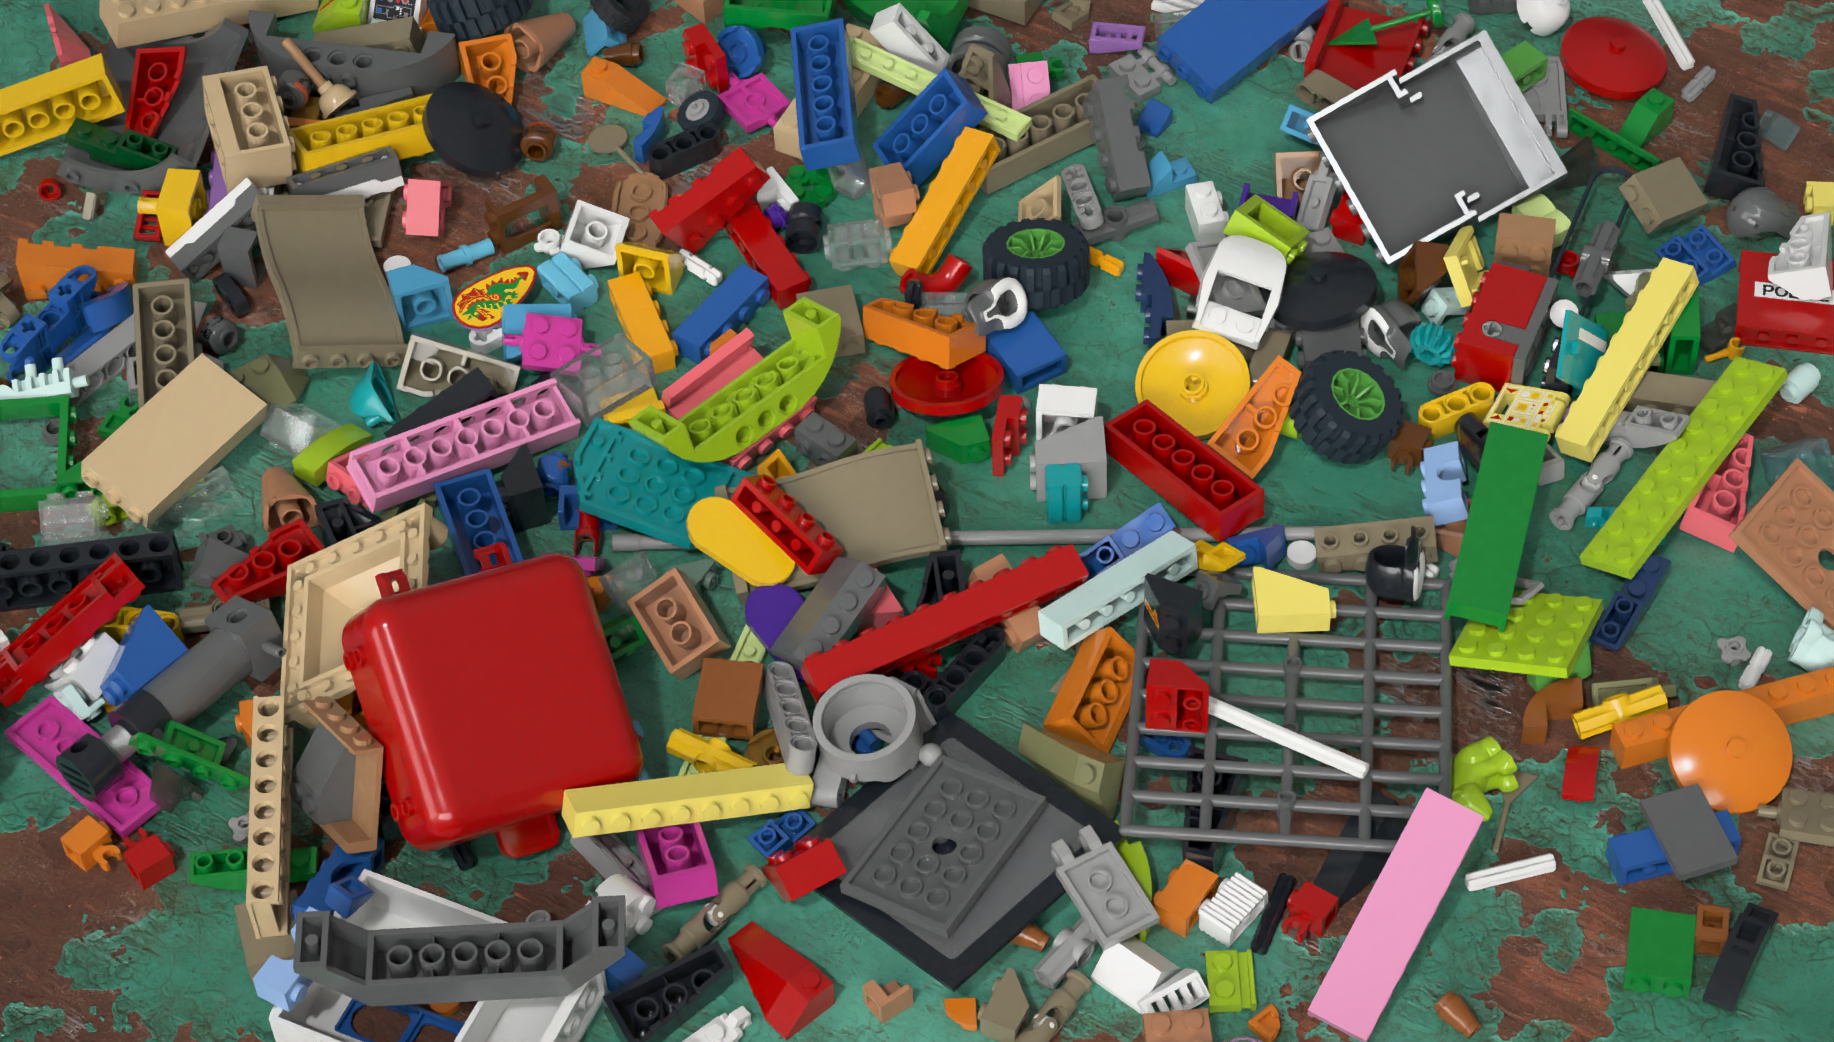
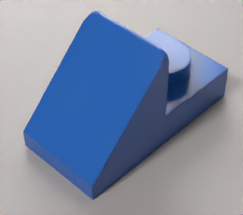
M1282 524L1226 538L1227 544L1246 553V559L1233 567H1244L1261 562L1265 569L1272 570L1287 553L1285 531Z

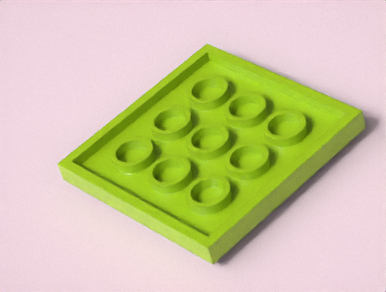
M1514 590V591H1513V595L1520 596V595H1521L1523 592H1525L1526 590H1523V591H1515V590ZM1536 593L1521 605H1510L1504 632L1498 631L1499 626L1468 620L1449 654L1450 666L1568 679L1604 610L1603 599H1594L1587 596H1564L1558 593Z

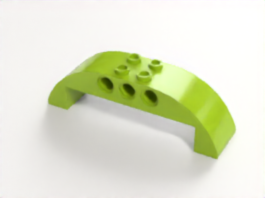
M803 296L782 311L792 339L678 420L649 405L628 420L630 427L675 455L693 462H714L740 453L795 414L818 390L833 363L838 348L841 332L840 314Z

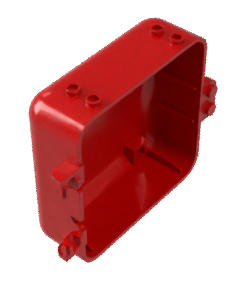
M498 542L473 550L475 560L479 559L481 563V570L478 573L418 589H410L407 576L402 568L377 574L375 579L381 599L352 616L345 624L342 632L343 662L345 668L351 672L369 732L384 747L382 773L392 802L390 806L393 819L398 822L404 838L412 846L423 851H436L494 833L499 849L505 857L509 859L525 857L552 848L557 844L560 831L555 815L562 813L564 790L638 780L644 765L640 742L642 736L638 735L626 703L593 600L594 588L590 587L583 568L575 559L561 553H550L512 563L506 544ZM495 555L498 565L492 566L490 556ZM393 581H396L398 584L399 591L394 592L392 586Z

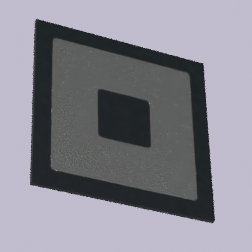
M950 712L923 735V746L927 743H935L939 745L943 755L1045 796L1047 806L948 939L841 893L840 889L842 881L930 767L918 761L913 770L909 769L891 782H867L802 838L810 835L811 837L818 835L819 838H830L847 871L813 891L946 988L955 992L1066 893V890L1055 875L1058 865L1051 855L1053 850L1051 847L1052 843L1063 839L1074 858H1077L1086 853L1078 841V837L1080 836L1079 830L1088 825H1091L1102 844L1111 841L1115 848L1128 836H1122L1119 833V825ZM951 839L945 843H935L933 851L941 855L949 854L955 850L957 844ZM793 845L792 847H790L788 850H793V849H795V848H796L795 845Z

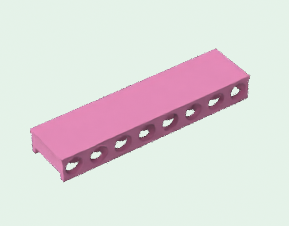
M554 377L351 451L346 469L373 514L434 491V483L486 468L491 470L508 464L523 445L527 444L532 455L579 437L581 421L573 415L557 388V381ZM549 388L546 392L537 395L542 390ZM523 398V399H522L521 401H519L518 403L512 404V403H513L514 401H516L517 399ZM498 407L493 412L486 414L492 408ZM472 416L468 421L461 423L465 418ZM446 426L443 430L434 433L440 427ZM421 435L416 440L409 442L413 437ZM394 445L391 449L382 452L388 446ZM367 455L364 459L357 461L361 456Z
M1426 787L1308 1008V1016L1315 1017L1360 1042L1368 1041L1475 839L1484 816Z

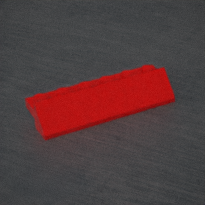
M116 552L0 652V701L6 708L12 703L15 704L22 700L29 688L35 683L42 682L52 668L58 663L65 662L76 647L81 643H86L94 636L95 631L100 626L112 621L124 605L135 601L140 596L145 585Z

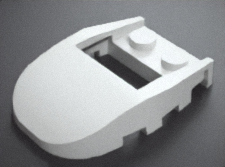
M1232 235L1224 238L1214 250L1210 261L1202 272L1195 305L1197 307V314L1192 323V328L1218 334L1227 340L1257 350L1264 332H1267L1282 299L1286 273V260L1282 253L1275 247L1250 237ZM1217 272L1271 290L1262 319L1208 301Z

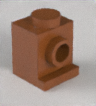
M1698 904L1695 913L1694 954L1719 957L1728 939L1730 908L1720 907L1716 904Z

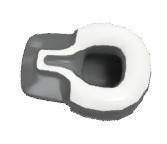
M1006 276L999 279L990 278L982 281L968 293L964 301L966 313L971 322L975 323V333L978 336L987 335L995 330H1008L1018 326L1024 320L1028 308V301L1023 286L1016 279ZM1005 292H1006V302H1004V293H1005Z
M1390 299L1379 305H1372L1361 316L1359 328H1364L1365 345L1375 356L1389 358L1402 370L1406 368L1405 359L1411 351L1409 336L1415 326H1419L1422 321L1410 305L1401 300Z

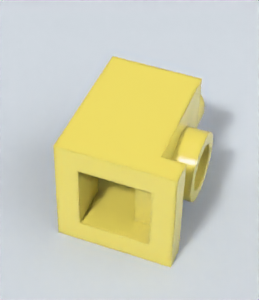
M1807 181L1803 197L1805 213L1812 215L1830 212L1831 226H1833L1834 182Z

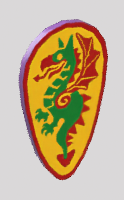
M524 265L506 268L463 288L454 297L452 303L453 317L459 325L473 331H486L501 324L503 305L522 304L531 292L537 276L535 267Z

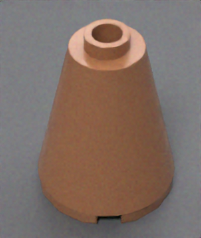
M558 12L512 23L504 30L503 34L511 33L517 55L516 67L522 72L528 73L533 71L534 73L540 70L575 34L576 27L572 16L565 12Z
M274 466L267 469L261 478V520L267 534L299 518H302L310 529L312 527L315 529L318 525L314 505L318 503L314 497L286 468Z

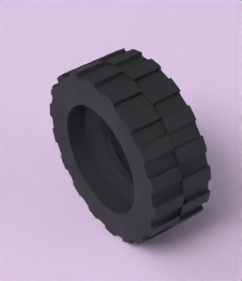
M647 0L590 1L593 11L608 27L613 28V30L624 34L635 32L649 16L650 7H648L649 3Z

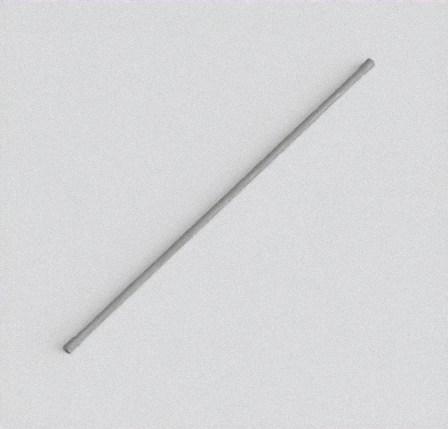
M1284 526L1285 540L1315 541L1314 528L1326 526ZM1201 527L1172 529V531L1191 542H1196L1200 539L1205 542H1218ZM1244 527L1230 537L1269 527ZM1118 529L949 531L952 544L946 546L1096 544ZM613 534L612 537L613 552L685 549L649 535Z

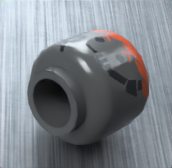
M287 70L278 78V92H275L276 96H281L284 108L290 110L300 109L305 106L311 94V80L301 71Z
M217 314L208 315L201 320L197 327V342L201 343L203 348L216 354H226L238 342L237 326L233 321Z

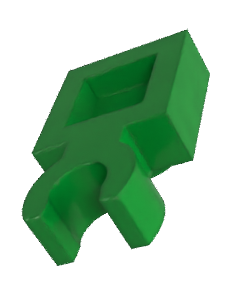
M124 396L119 402L120 409L118 411L110 409L98 427L99 437L107 439L139 410L138 400L135 405L129 407L128 397Z

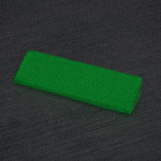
M1573 108L1569 109L1568 130L1637 171L1640 172L1663 163L1658 157Z

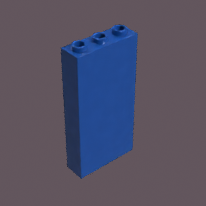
M1205 0L1158 37L1155 51L1163 62H1167L1173 67L1177 75L1194 88L1199 97L1205 98L1212 104L1293 40L1305 28L1321 18L1326 11L1329 0Z

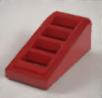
M143 190L142 197L159 198L161 191ZM138 213L133 240L161 243L163 236L158 217ZM145 222H155L157 226L145 225ZM143 230L156 231L155 234H145L142 232Z

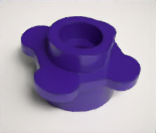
M777 202L769 204V208L764 209V216H768L771 219L774 229L786 228L787 215L784 208L779 206Z

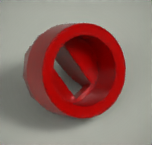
M54 177L43 178L39 184V196L46 201L58 199L61 194L59 181ZM48 186H52V187H53V191H50V192H49V187H48Z

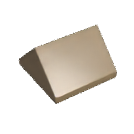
M1056 175L1019 201L1018 222L1027 218L1030 220L1045 218V220L1050 221L1055 219L1061 222V177L1059 175Z

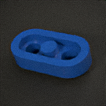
M1146 717L1141 718V722L1146 721ZM1140 734L1139 746L1159 757L1188 758V747L1191 746L1189 737L1152 735L1154 737L1148 738L1146 734Z

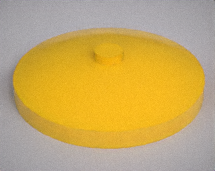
M1187 330L1174 333L1157 342L1140 362L1135 379V392L1138 404L1148 399L1200 440L1211 438L1251 389L1249 369L1237 347L1224 337L1203 330Z

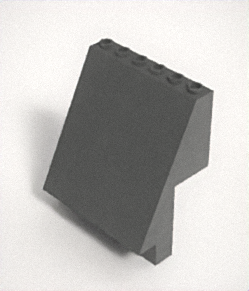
M1486 30L1474 35L1401 78H1398V74L1394 69L1306 119L1309 127L1305 131L1312 144L1318 141L1323 150L1318 153L1326 168L1332 166L1336 173L1332 177L1340 192L1345 189L1350 198L1345 202L1353 216L1356 214L1360 215L1363 224L1359 226L1367 240L1373 238L1377 245V248L1373 249L1380 264L1386 262L1389 268L1399 264L1416 240L1442 244L1454 238L1460 228L1471 225L1474 229L1499 217V213L1512 211V206L1568 177L1565 166Z

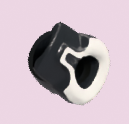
M1411 526V537L1407 538L1405 547L1381 545L1370 551L1365 566V579L1367 586L1375 595L1385 599H1404L1408 602L1416 601L1419 598L1424 581L1425 553L1420 548L1421 540L1417 537L1415 526Z

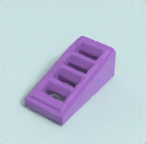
M1093 22L1089 38V53L1100 54L1142 49L1146 26ZM1132 36H1137L1136 40H1135V39H1131V37H1132Z

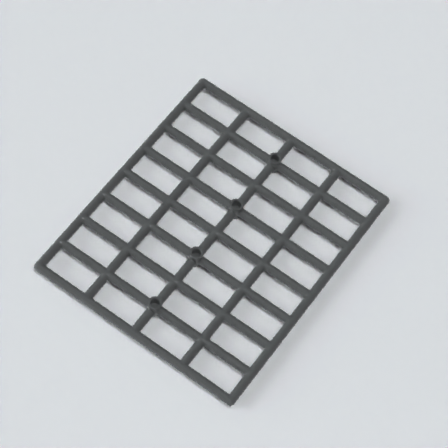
M1231 567L1224 572L1235 579L1252 580L1253 568ZM1196 569L1186 576L1197 577L1199 571L1206 570ZM1272 569L1271 571L1309 583L1366 586L1365 605L1336 604V616L1365 617L1364 637L1304 634L1300 632L1257 634V631L1225 629L1226 610L1254 611L1253 599L1227 598V596L1225 598L1218 597L1213 614V628H1202L1201 636L1198 639L1212 640L1210 660L1147 657L1148 637H1152L1144 622V602L1139 604L1119 833L1122 836L1392 853L1398 840L1371 839V816L1410 819L1416 806L1372 804V782L1439 786V794L1451 799L1452 666L1449 663V654L1452 650L1453 616H1450V620L1444 619L1452 585L1451 580L1424 578L1422 589L1441 590L1440 610L1377 606V595L1367 586L1365 574ZM1377 618L1440 622V641L1376 638ZM1224 641L1288 645L1287 658H1285L1284 664L1223 661ZM1300 645L1364 649L1363 669L1302 666V660L1299 658ZM1376 650L1440 653V673L1375 670ZM1150 658L1178 660L1186 664L1192 671L1209 672V696L1232 706L1284 709V723L1281 726L1324 745L1361 747L1360 760L1369 764V771L1366 777L1361 779L1335 767L1294 765L1295 750L1281 744L1279 746L1282 749V764L1216 760L1217 739L1274 741L1243 728L1218 726L1219 718L1208 714L1207 734L1145 728V722H1141L1142 703L1146 701V689H1144L1145 669H1149ZM1222 673L1281 676L1286 684L1285 697L1220 693ZM1301 678L1363 681L1362 702L1297 698L1298 684H1300ZM1375 682L1440 686V706L1376 703ZM1297 710L1362 714L1361 735L1299 731V726L1296 724ZM1374 715L1438 718L1439 739L1374 736ZM1140 734L1205 738L1204 759L1138 755ZM1373 748L1439 752V773L1374 770ZM1137 768L1203 772L1201 793L1135 789ZM1215 772L1281 776V788L1277 798L1214 794ZM1294 777L1360 781L1359 803L1296 799V794L1293 792ZM1134 802L1200 806L1199 828L1132 824ZM1213 807L1274 810L1279 818L1278 833L1211 829ZM1295 812L1359 816L1358 838L1291 834L1292 818L1295 816Z

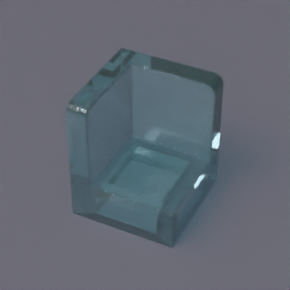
M1766 110L1759 121L1760 128L1758 132L1759 137L1765 138L1779 149L1786 151L1801 128L1782 114Z

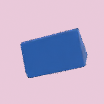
M109 328L94 334L88 329L54 358H63L65 367L108 334Z

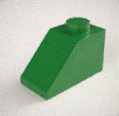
M1653 87L1636 102L1618 135L1643 149L1672 123L1675 100Z
M982 414L925 426L926 446L931 451L961 464L991 459L990 438Z

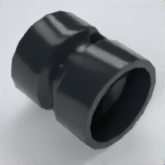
M798 202L790 207L785 243L792 252L810 254L817 251L820 247L824 212L818 205L811 202Z

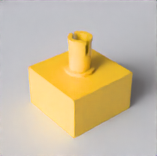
M168 168L159 198L139 197L137 203L138 213L157 215L165 246H172L175 241L204 217L205 210H209L200 170Z

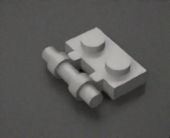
M1145 46L1137 50V54L1141 57L1137 60L1130 53L1108 64V72L1113 77L1128 74L1130 84L1125 85V90L1138 103L1161 93L1160 83L1165 81L1171 86L1176 82L1172 69L1167 64H1162L1158 60V55L1153 50H1148ZM1151 67L1155 72L1150 74L1146 69Z

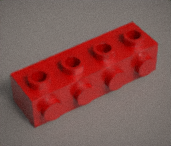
M768 475L744 477L730 499L808 575L825 573L836 557H839L843 551V548L836 542L835 537L831 533L824 531L816 523V519L811 514L804 512L796 504V500L791 495L784 493L777 486L776 481Z

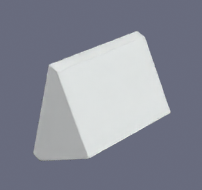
M1132 936L1103 952L1091 974V980L1142 1014L1136 1002L1181 972V968L1135 936Z

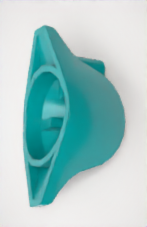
M373 361L364 378L352 391L350 398L351 408L355 414L365 420L369 428L382 421H387L394 425L398 423L394 400L380 365Z

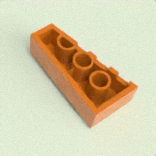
M18 238L15 263L27 300L49 299L47 293L67 273L82 265L91 266L96 270L98 281L93 291L100 292L102 295L108 293L107 288L126 281L129 282L133 293L132 284L139 283L140 267L135 249L97 246L95 250L76 243H71V247L54 246V241L42 240V244L28 243V239ZM83 274L77 280L85 281L91 274Z
M883 297L863 305V332L865 338L873 340L878 345L894 348L897 352L916 356L918 360L937 364L942 369H953L956 365L986 351V335L978 336L975 333V323L964 321V315L953 313L952 317L938 315V309L929 307L914 310V304Z

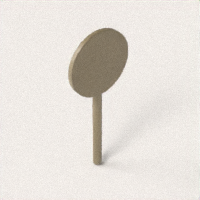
M613 124L604 125L590 133L588 145L591 150L597 153L617 151L640 175L644 174V171L622 149L628 140L627 131L623 127Z

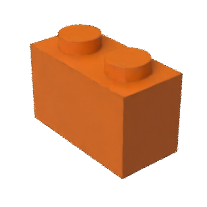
M1185 859L1179 868L1175 867L1168 877L1166 887L1163 891L1158 890L1152 899V906L1160 916L1158 924L1186 938L1199 920L1198 910L1201 904L1206 899L1212 900L1218 890L1219 875L1188 859Z

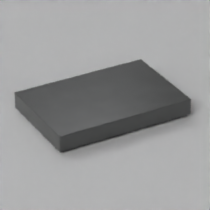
M1698 783L1640 800L1639 808L1678 881L1738 863L1739 857Z

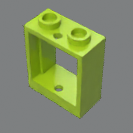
M1257 194L1253 195L1234 211L1222 231L1227 236H1246L1275 247L1282 253L1288 265L1293 262L1296 256L1299 257L1308 246V242L1305 240L1310 233L1305 227Z

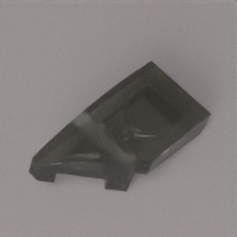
M1736 303L1716 312L1715 320L1700 328L1701 338L1699 347L1708 355L1726 348L1729 340L1734 337L1737 312Z

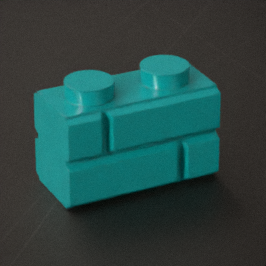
M1066 463L1064 466L1061 464H1047L1045 467L1047 522L1049 524H1063L1064 521L1066 523H1080L1082 511H1088L1087 493H1082L1088 492L1087 474L1081 475V465L1079 463Z

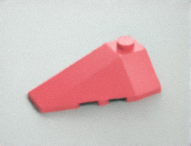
M49 3L43 4L60 66L64 67L91 57L89 48Z

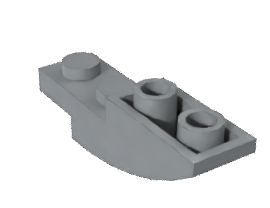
M1637 405L1633 412L1622 411L1605 439L1604 444L1609 445L1613 437H1622L1631 444L1632 448H1647L1667 444L1680 436L1689 423L1690 416Z

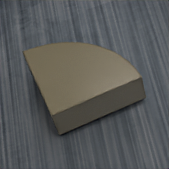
M102 190L86 192L82 214L83 219L93 220L98 216L96 212L100 205H105L108 192Z

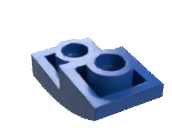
M660 105L645 116L642 121L644 132L640 133L633 141L635 160L643 165L648 161V149L662 141L665 133L664 107Z
M802 809L791 810L776 822L769 819L749 836L747 840L767 860V857L778 851L784 850L786 852L817 824Z

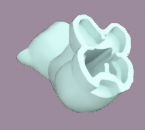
M1812 606L1808 609L1802 624L1793 637L1789 647V652L1791 653L1788 661L1799 665L1808 672L1834 666V630L1823 623L1824 614Z

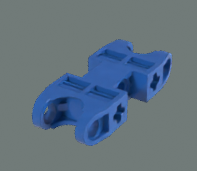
M82 265L67 273L47 293L50 303L36 317L27 313L1 341L0 356L5 362L12 363L7 372V378L11 386L12 380L19 373L25 372L24 366L27 364H36L38 377V374L46 373L52 367L51 359L57 355L56 350L69 336L77 339L88 330L80 303L102 296L100 292L93 291L98 281L97 272L93 267ZM83 274H91L85 281L77 280ZM11 347L15 350V353L12 354L5 353Z

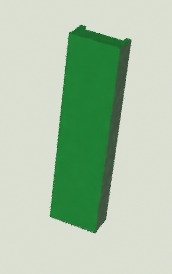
M1490 421L1444 619L1450 620L1452 615L1499 626L1498 631L1504 632L1548 434Z

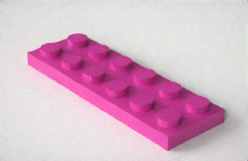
M52 695L4 731L6 738L122 838L130 835L171 801L166 791L128 759L121 763L124 772L123 778L94 802L81 797L75 792L60 773L56 764V757L86 733L97 738L101 736Z

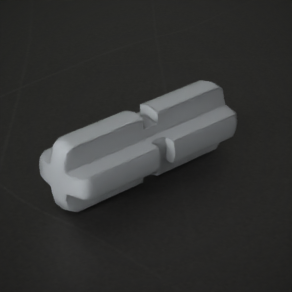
M1704 66L1694 76V79L1681 90V98L1687 102L1694 101L1703 91L1702 89H1705L1715 79L1716 70L1709 66Z

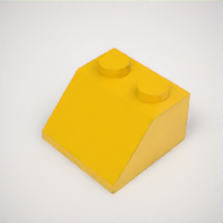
M632 242L616 244L615 250L619 277L639 271L643 281L648 280L653 292L673 296L684 272L682 253Z

